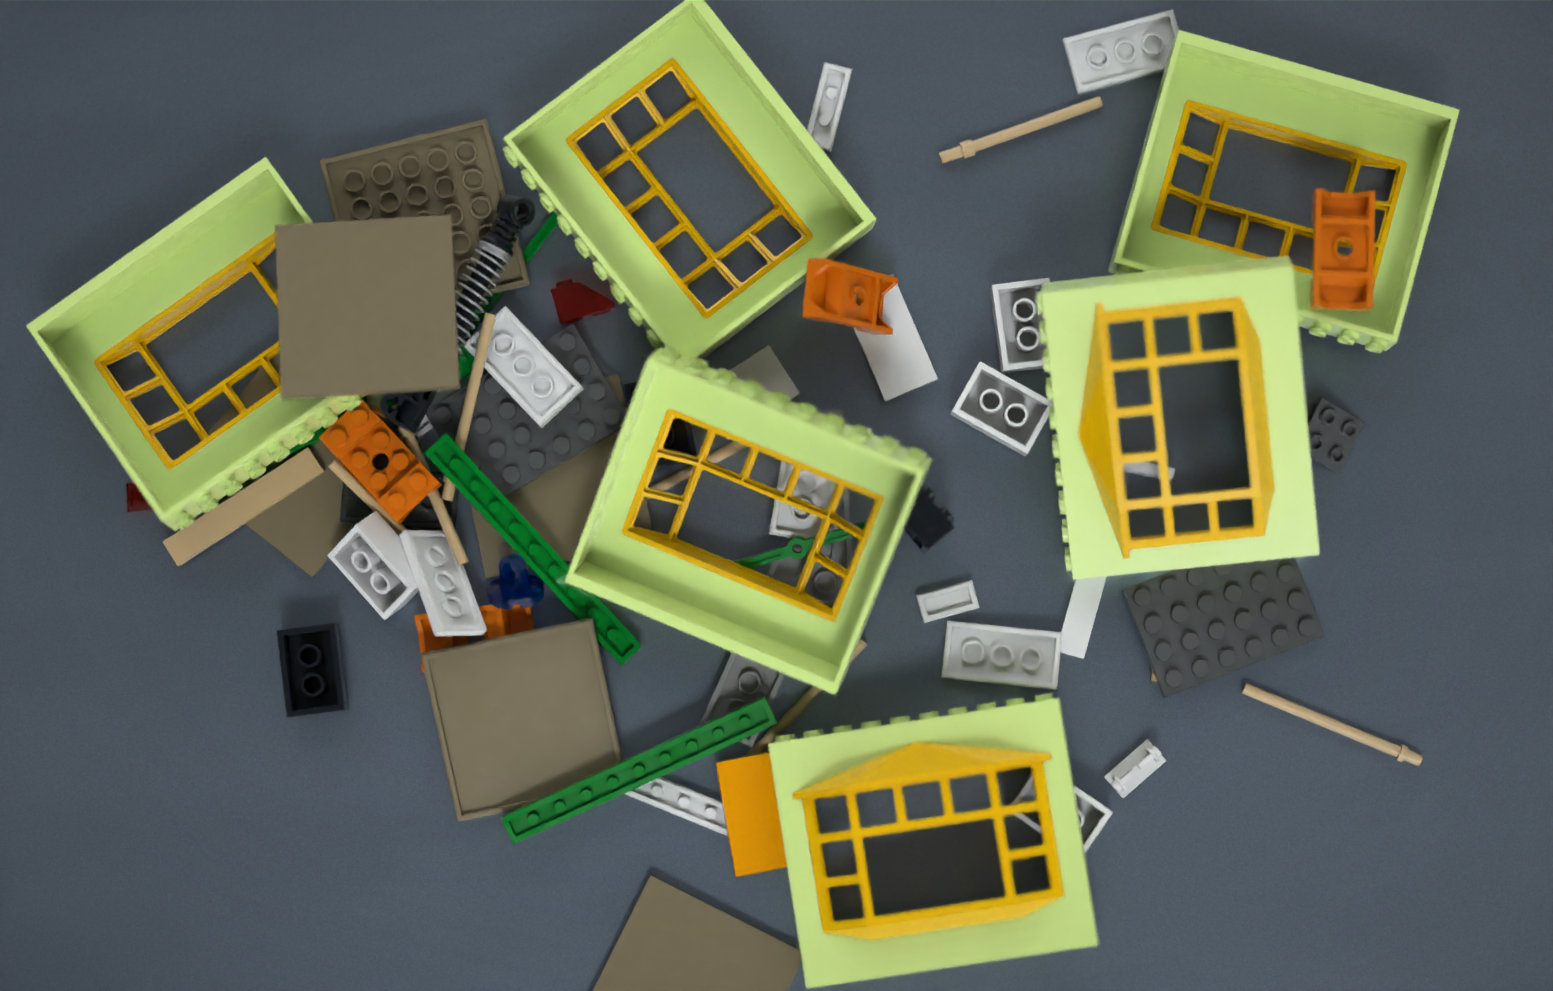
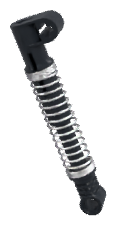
M512 194L505 195L500 199L497 205V218L499 220L495 219L493 222L496 226H491L490 230L492 233L488 232L486 236H483L478 246H476L475 252L481 255L480 259L470 258L477 264L475 268L466 266L467 269L473 271L470 277L462 274L464 278L468 279L466 285L457 282L458 285L464 287L462 293L456 291V294L460 296L458 301H456L458 354H462L461 346L467 345L465 338L471 337L470 329H475L474 321H480L474 312L484 313L483 308L478 304L488 305V301L483 296L491 297L492 292L488 288H497V285L491 279L501 280V276L496 271L505 272V268L500 263L509 264L510 259H512L514 254L512 242L516 243L517 238L515 236L520 235L518 229L522 230L535 217V206L530 199ZM518 205V212L514 215L515 207ZM438 390L404 392V394H368L367 405L373 413L410 433L416 434ZM386 400L398 404L396 409L388 407L385 404Z

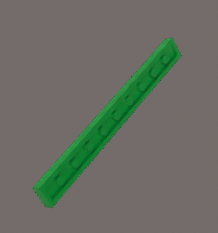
M447 433L424 452L578 620L593 618L597 641L619 665L622 666L642 647L638 640L595 594L565 582L570 568L567 563Z
M763 696L502 815L501 820L512 843L515 844L776 725L777 720L766 697Z

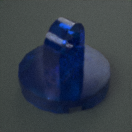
M511 553L499 561L500 578L488 584L486 589L488 601L496 608L510 610L513 609L512 605L520 604V608H527L543 599L544 583L540 578L528 575L526 563L519 555Z

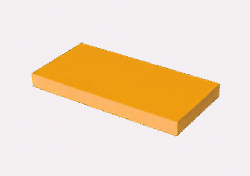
M764 752L715 762L734 876L739 877L787 867L770 753Z

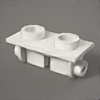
M1146 739L1107 773L1104 778L1124 798L1165 763L1166 760L1159 749Z

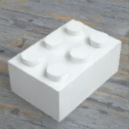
M1049 278L995 284L990 288L1002 374L1044 369L1043 349L1048 348L1047 343H1041L1039 326L1040 321L1044 320V314H1038L1036 297L1037 292L1042 291V283L1050 282Z
M980 361L950 415L1019 454L1026 456L1049 417V406H1054V403Z
M377 511L357 523L327 555L384 620L404 607L419 591L400 537Z
M1032 773L1010 805L1036 800ZM1074 785L1086 853L1113 812ZM1037 810L1013 814L1041 833Z

